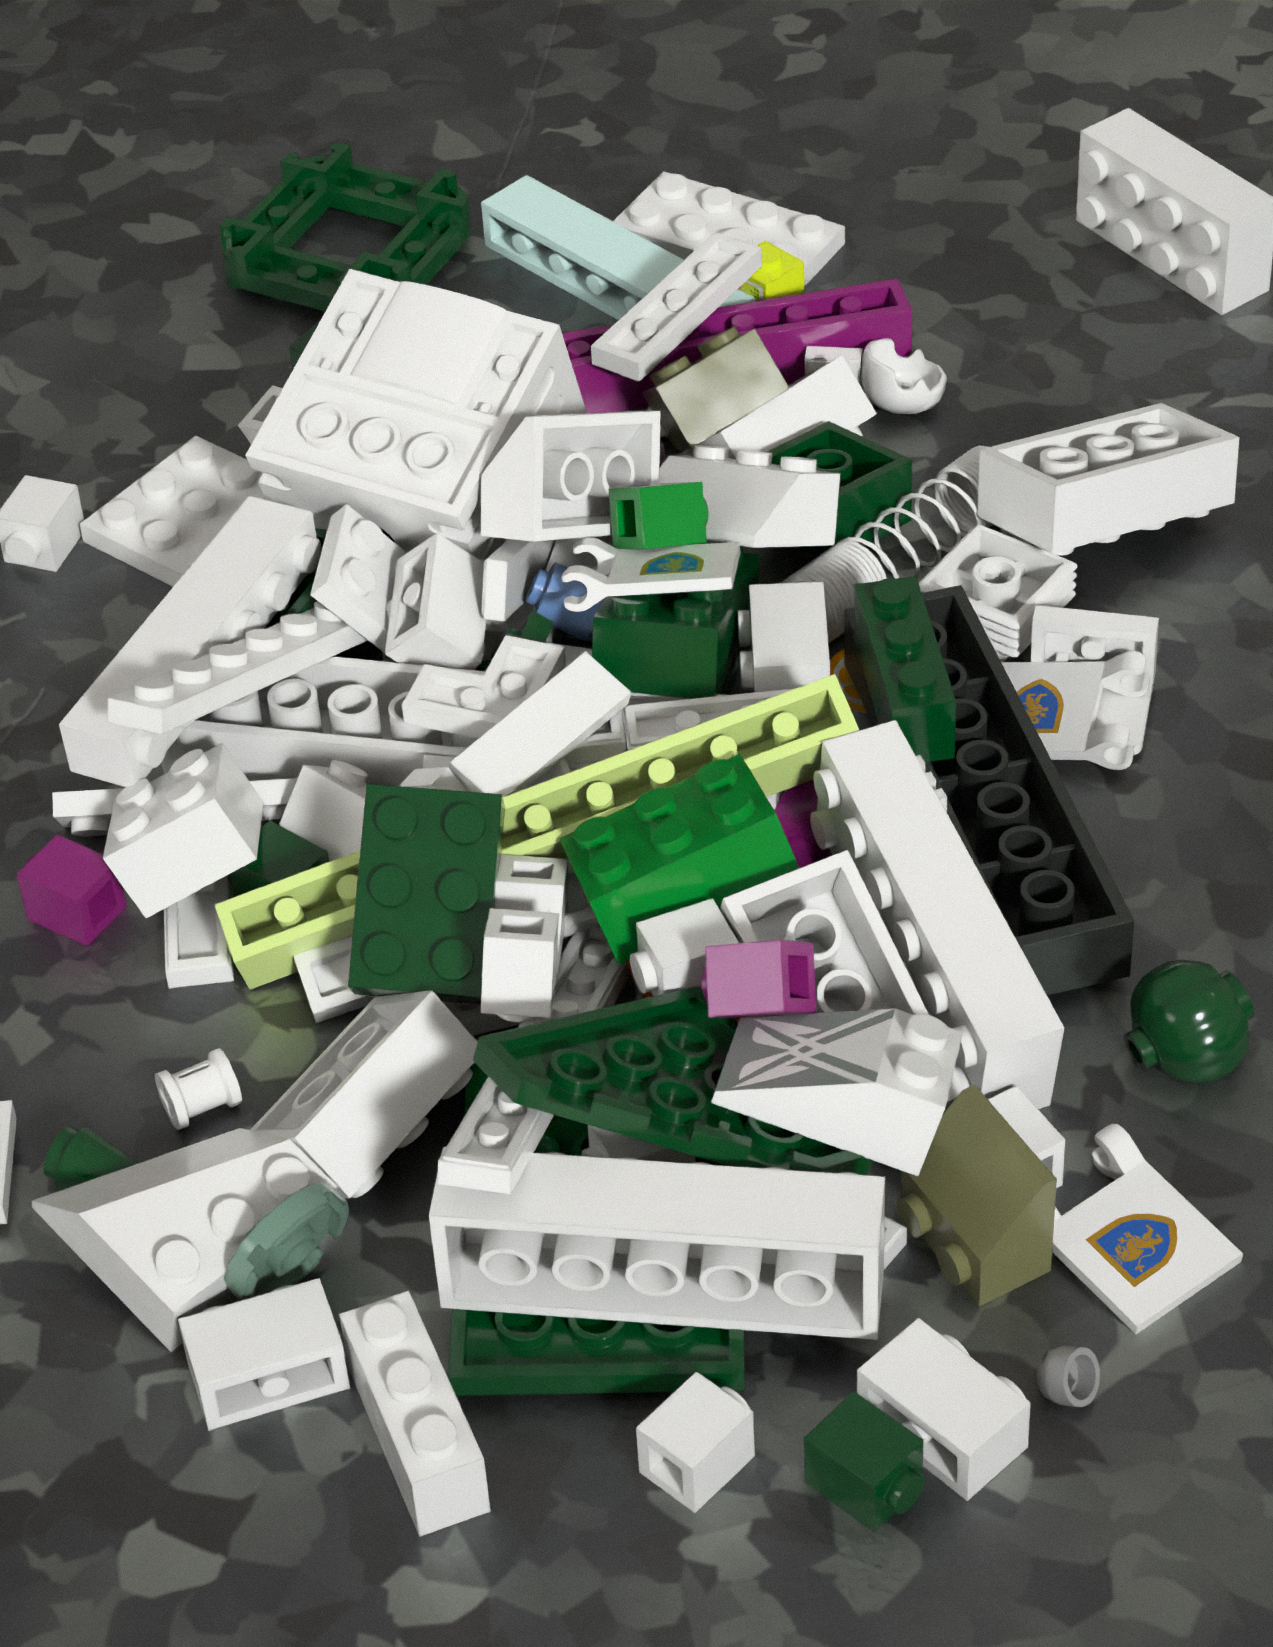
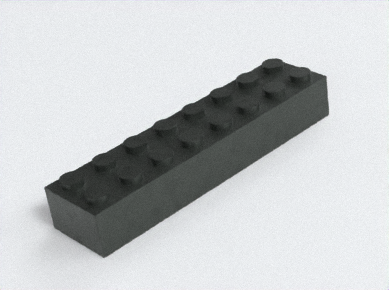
M962 585L922 593L956 699L955 758L925 762V773L931 771L936 779V790L942 788L947 796V814L1046 995L1130 977L1134 919ZM854 607L844 609V664L872 725L877 726L879 725L855 644Z

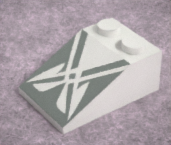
M896 1008L740 1018L711 1103L919 1176L946 1108L963 1032L947 1027L945 1023L933 1016L926 1014L913 1015Z

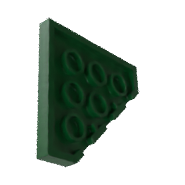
M699 986L480 1036L473 1056V1061L516 1104L726 1166L763 1169L777 1167L793 1171L837 1174L850 1172L867 1175L873 1161L865 1158V1156L848 1150H842L802 1134L794 1133L711 1103L738 1023L733 1018L708 1017V1002Z

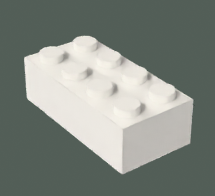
M1130 108L1081 130L1076 221L1220 315H1224L1269 291L1273 258V197Z
M1159 403L980 449L977 516L1000 527L1002 533L1020 537L1038 546L1045 553L1057 556L1068 555L1074 551L1075 547L1093 542H1114L1120 538V535L1136 530H1157L1163 528L1165 522L1175 519L1203 517L1208 515L1211 509L1235 502L1240 437L1168 405Z
M848 850L723 898L720 911L739 943L772 940L813 943L817 1013L896 1008L913 1015H929ZM954 1069L944 1112L961 1091L965 1089L956 1069Z

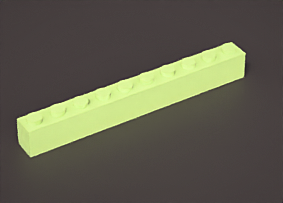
M836 674L503 797L505 817L501 855L568 859L559 838L574 832L584 821L594 817H606L635 803L641 795L650 790L670 787L695 775L701 767L709 762L720 759L727 760L738 754H741L766 797L813 780L814 772L820 770L822 741L859 731ZM360 851L215 904L233 961L250 990L298 972L293 955L353 935Z

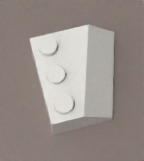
M238 1128L32 1200V1208L163 1345L172 1352L183 1343L178 1319L201 1313L213 1306H225L239 1300L227 1288L224 1276L229 1261L241 1242L254 1227L282 1201L304 1187L322 1182L330 1184L337 1191L338 1186L291 1139Z

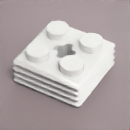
M978 524L919 582L921 592L925 593L962 585L997 655L1015 658L1031 643L1032 619L1035 605L1064 608L1076 595V592L1073 590L1076 582L1073 580L1077 577V574L1073 571L1077 568V564L1060 556L1045 553L1040 548Z

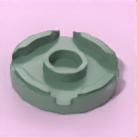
M322 1182L304 1187L282 1201L241 1242L229 1261L224 1276L227 1288L242 1301L272 1292L282 1286L297 1285L321 1262L319 1259L325 1253L318 1245L327 1233L334 1239L342 1234L349 1217L347 1201L330 1184Z

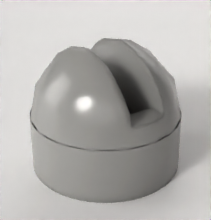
M1064 1345L1049 1349L1042 1357L1043 1365H1039L1036 1368L1034 1375L1041 1394L1059 1405L1085 1407L1090 1404L1096 1396L1100 1384V1366L1096 1355L1086 1347Z

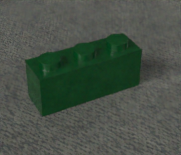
M917 577L888 578L881 581L854 584L855 644L879 725L896 720L915 756L920 755L924 762L955 758L956 699Z

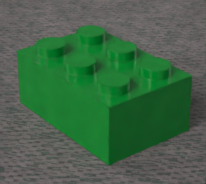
M741 754L727 760L720 759L709 762L701 767L695 775L670 787L650 790L641 795L635 803L606 817L601 816L588 819L581 823L574 832L559 838L618 965L630 960V955L638 952L637 922L712 898L720 910L723 898L799 869L776 812Z

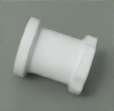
M220 1048L209 1052L208 1060L179 1072L170 1074L167 1070H163L155 1074V1082L160 1099L169 1119L177 1130L189 1126V1118L225 1103L231 1108L241 1104L242 1101L237 1078L228 1058Z

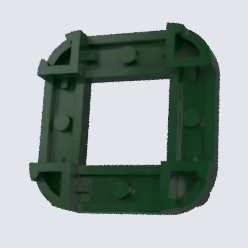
M332 143V154L316 155L302 160L299 159L296 152H292L280 161L283 178L243 220L226 216L220 225L221 250L226 282L233 288L245 289L274 297L277 300L315 308L322 312H326L349 269L397 282H413L427 285L470 235L471 218L468 195L457 185V175L452 171L440 168L429 181H424L356 164L352 161L351 145ZM329 207L351 212L357 216H366L394 223L403 227L379 255L363 252L352 265L290 249Z

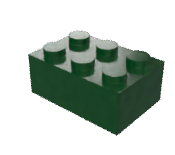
M366 784L348 987L354 995L387 996L432 990L442 1002L481 1005L484 934L490 908L495 909L496 878L502 852L505 803L502 794Z

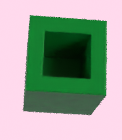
M676 482L608 488L613 547L617 549H651L707 543L706 525L709 511L707 502L703 497L702 482Z

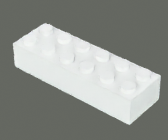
M890 721L822 741L820 770L815 771L813 777L818 796L817 811L812 812L810 815L815 840L822 850L829 848L832 855L845 850L849 851L928 1014L941 1020L947 1027L963 1032L955 1069L965 1089L975 1084L986 1098H992L1017 1085L1037 1109L1050 1106L1064 1026L897 721Z
M556 1152L545 1154L532 1153L511 1195L438 1184L437 1174L429 1212V1222L441 1308L878 1340L884 1274L885 1177L859 1175L850 1172L837 1174L793 1171L777 1167L763 1169L719 1166L703 1162L646 1161L629 1157L616 1159L572 1156Z

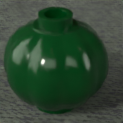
M1167 961L1145 974L1134 988L1130 1000L1132 1030L1124 1034V1041L1130 1055L1143 1070L1154 1066L1162 1073L1180 1082L1189 1084L1210 1083L1234 1071L1242 1061L1250 1040L1248 1020L1254 1017L1253 1005L1241 982L1230 971L1225 970L1219 974L1212 965L1201 961Z

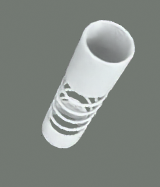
M979 445L971 448L947 465V467L940 470L935 479L923 482L916 493L903 496L897 503L896 508L891 507L881 511L875 522H869L860 526L854 537L840 540L816 557V559H813L783 580V582H780L824 583L828 643H831L832 640H835V638L844 633V609L854 607V584L887 579L879 560L869 549L859 543H863L875 550L895 579L905 578V576L896 571L892 561L882 551L878 537L879 528L888 530L899 538L902 547L915 561L916 571L913 576H916L918 579L920 565L929 568L935 567L941 560V550L949 552L953 548H947L939 544L934 532L922 520L919 510L920 499L930 501L939 508L943 519L957 534L956 544L961 540V536H965L967 534L965 532H969L974 526L980 524L990 528V526L994 525L977 516L980 449L988 448L987 446ZM935 484L936 500L921 493L926 487ZM915 498L916 514L901 507L906 501ZM895 513L894 522L896 529L880 522L886 515ZM899 513H904L919 523L924 535L936 547L937 556L934 561L925 562L918 558L915 549L900 531ZM874 527L875 544L859 537L865 530Z

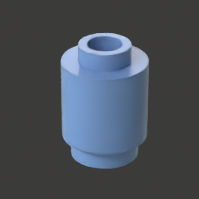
M557 562L552 565L549 572L539 568L530 585L525 602L533 605L535 612L553 621L552 627L584 641L589 636L593 637V616L605 598L585 611H569L564 606L565 598L568 596H584L587 594L586 586L577 580L563 582L562 574L568 567Z

